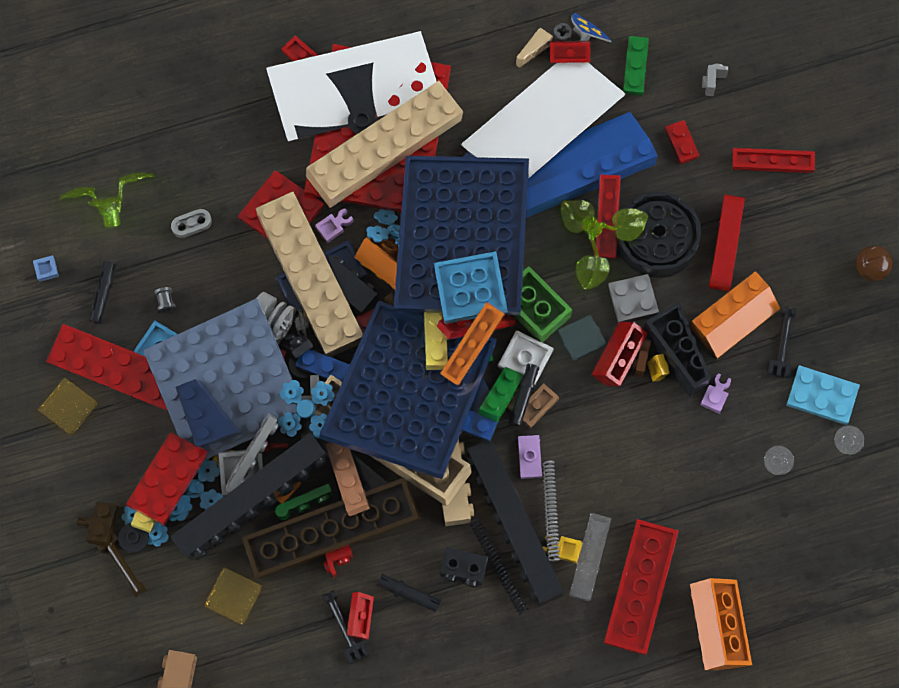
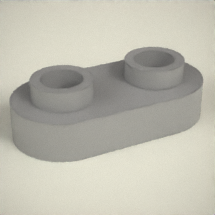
M198 209L176 217L171 223V229L175 236L185 238L207 230L211 226L212 219L208 211ZM200 219L205 220L203 224L198 223ZM181 226L186 227L183 231H180L179 228Z

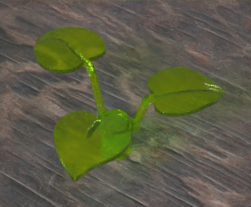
M134 172L118 178L120 181L118 196L97 199L93 192L96 190L95 187L83 186L62 194L60 200L89 195L93 200L89 201L88 204L98 208L100 216L102 215L104 226L106 228L115 227L121 224L119 212H121V200H123V185L148 176L155 178L153 173Z
M562 200L561 214L565 227L573 233H580L584 230L589 235L588 238L594 251V257L591 255L584 256L576 265V275L584 289H592L600 285L607 278L610 270L608 260L606 258H598L599 254L594 237L601 234L602 228L616 230V236L620 240L632 241L639 237L648 220V215L645 212L631 208L622 209L612 217V222L615 226H610L604 222L599 223L595 218L594 207L588 201Z

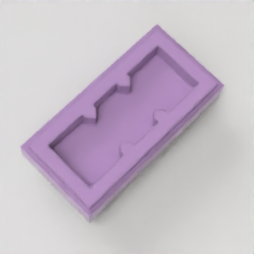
M539 435L518 436L521 479L542 478Z

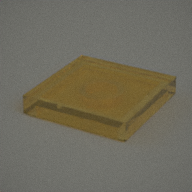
M64 378L39 407L38 411L69 435H72L98 403L68 379Z
M224 567L204 607L243 625L263 587Z

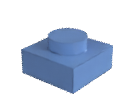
M53 255L33 261L39 282L59 277Z

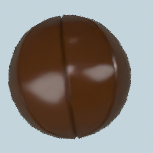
M872 245L865 247L858 253L855 265L861 277L875 282L884 279L890 274L893 261L890 253L885 248Z

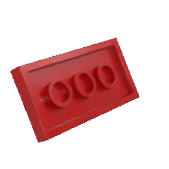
M170 432L126 503L127 507L165 526L207 457L208 452Z

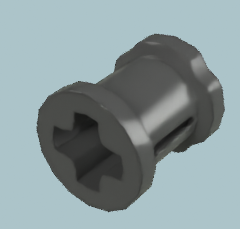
M566 23L556 25L553 41H571L572 29Z
M163 287L154 291V295L158 300L159 313H169L176 308L172 301L171 294L173 291L170 287Z

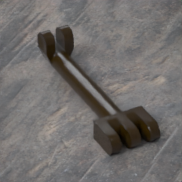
M112 530V538L108 546L96 545L101 553L108 550L131 585V591L135 597H138L139 593L142 591L144 593L147 589L142 582H138L115 545L119 541Z

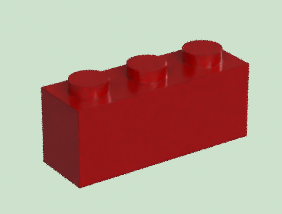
M619 322L591 375L605 386H621L648 333L634 322Z

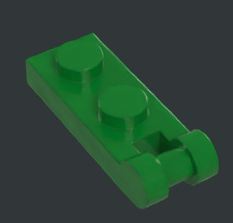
M329 484L278 505L275 509L277 518L284 522L289 519L290 514L297 511L303 513L309 510L313 504L328 502L330 497L333 496Z

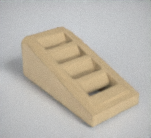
M542 28L538 29L518 54L516 66L522 67L548 48L553 36Z

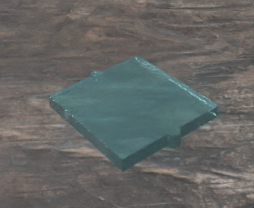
M591 315L558 330L565 343L564 347L568 349L573 360L606 345L600 333V327L596 326Z

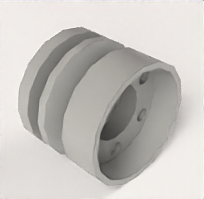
M262 292L257 299L260 301L276 342L279 345L292 326L296 308L290 305L287 307L285 302L279 303L276 307L277 298Z

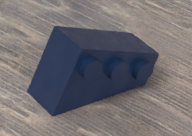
M194 379L176 386L196 447L204 448L241 434V431L234 425L202 381Z

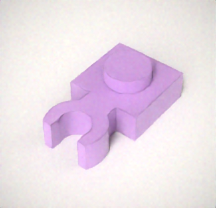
M346 209L340 210L336 218L330 214L315 225L316 230L326 243H329L344 232L342 226H349L353 223L352 216L348 219L342 218L347 214Z
M718 374L714 380L715 387L709 385L700 404L719 414L729 394L723 390H726L731 383V379L728 378L725 384H721L719 382L721 374Z

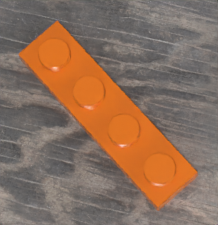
M486 302L440 374L456 385H459L505 313Z

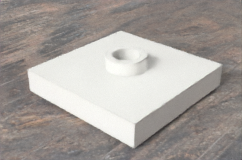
M516 330L497 368L504 370L505 367H508L524 375L528 363L537 365L540 369L534 383L536 385L554 348Z

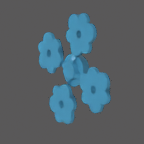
M379 209V212L374 213V217L378 219L379 223L390 226L387 229L381 226L368 227L367 237L372 238L375 242H382V240H388L389 236L395 239V243L399 248L400 226L394 224L398 217L392 210Z
M292 380L290 383H284L279 395L282 399H286L287 404L298 403V414L292 415V413L287 412L285 417L278 419L281 433H287L290 437L295 436L297 430L302 428L300 424L301 417H311L312 424L309 425V429L313 431L316 438H319L327 415H314L315 404L321 403V405L326 406L328 401L334 400L335 394L332 391V385H326L323 381L317 382L316 387L311 389L313 394L311 401L308 399L302 400L301 394H303L304 389L300 387L298 381Z
M206 459L203 461L197 471L199 480L193 479L185 491L187 495L182 496L186 502L185 505L189 507V511L193 508L190 504V497H200L202 500L200 507L205 510L223 498V495L216 493L214 489H211L209 493L204 492L202 483L207 480L213 482L215 477L220 475V468L217 467L215 460L209 461Z
M183 498L180 499L169 517L173 522L186 519L189 507L185 505L186 502ZM126 506L124 509L125 513L122 515L125 525L132 523L134 518L132 515L136 513L135 510ZM156 522L153 532H148L149 539L147 544H154V546L159 547L161 543H166L169 539L166 533L167 527L161 526V524Z

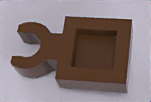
M649 339L644 340L640 348L639 357H635L632 369L636 370L634 375L636 377L643 378L651 343Z

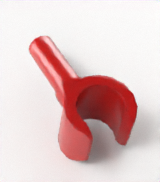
M267 442V447L262 454H269L271 450L288 448V443L269 444Z

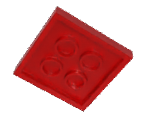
M275 170L238 215V218L268 239L258 219L256 208L294 192L310 225L324 207V203L314 196L304 195V189Z

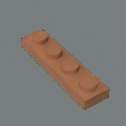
M331 442L326 444L348 515L352 516L370 509L351 450Z

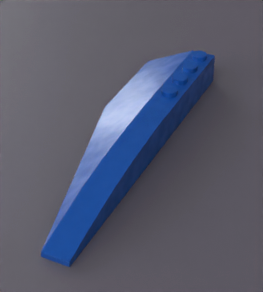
M628 112L584 130L529 177L526 218L598 189L600 174L620 175L622 179L656 165L658 155L649 137L632 113Z

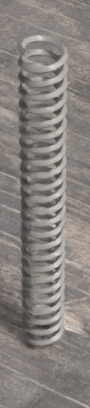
M546 461L542 466L545 490V522L547 523L546 538L548 539L546 541L548 543L547 558L550 561H559V558L550 559V557H559V554H549L559 553L560 551L557 550L559 548L557 546L559 544L557 541L559 540L557 537L559 534L556 533L559 530L556 529L558 526L555 525L558 522L554 521L558 519L554 517L558 514L553 513L557 509L547 510V508L557 507L556 505L547 506V504H556L557 502L546 501L557 499L556 497L546 498V496L556 495V493L546 494V492L556 491V489L546 490V488H555L556 486L545 485L556 483L555 481L545 482V480H555V477L545 478V476L555 475V473H551L555 471L551 469L555 467L551 465L555 462Z

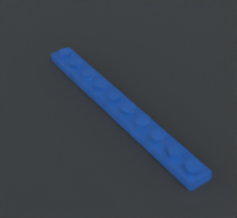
M310 349L300 355L295 364L296 368L305 372L319 375V377L326 380L332 375L342 382L350 364ZM470 410L462 432L490 442L498 422Z

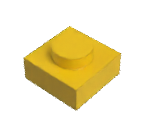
M664 354L656 355L647 362L653 382L660 381L669 374V367L665 361Z

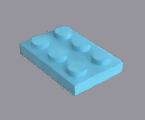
M799 365L786 406L848 425L860 385Z

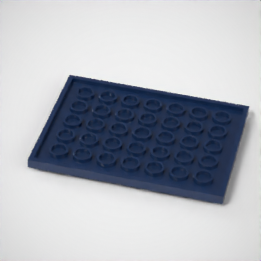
M406 156L394 311L443 313L434 263L496 251L508 311L505 315H521L529 158Z
M378 301L321 429L319 439L443 479L497 339L491 337L488 339L461 383L456 385L440 374L442 370H426L424 315L414 312L394 311L393 305ZM463 337L447 339L448 361Z

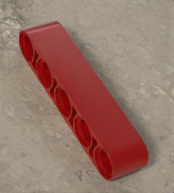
M724 194L709 289L730 292L745 197Z

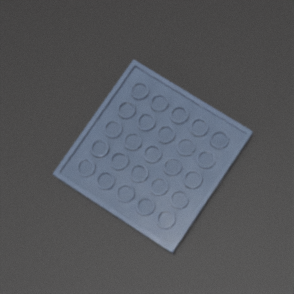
M257 298L143 350L179 437L195 445L176 390V386L194 379L203 382L220 407L241 431V434L202 448L208 452L205 460L217 456L218 452L228 451L252 440L268 413L277 418V424L278 419L285 417L287 412L292 413V415L298 414V403L287 404L286 399H282L279 395L283 389V384L286 382L290 383L293 379L260 301Z

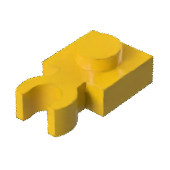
M561 536L560 542L557 545L559 546L557 550L560 552L556 553L560 556L556 558L577 564L583 545L582 541ZM543 546L544 552H545V553H548V551H547V548H548V547H544V546Z

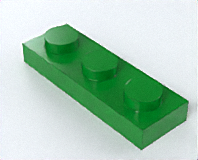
M629 36L623 87L625 94L643 96L649 38Z
M505 367L479 408L478 414L498 422L519 388V382L523 379L524 375Z

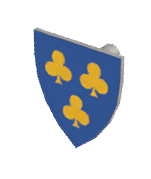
M576 13L571 16L572 23L575 26L573 30L580 37L579 41H588L590 37H595L611 42L605 33Z

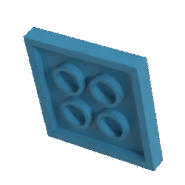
M496 251L434 263L445 324L476 318L486 302L503 313L508 312Z

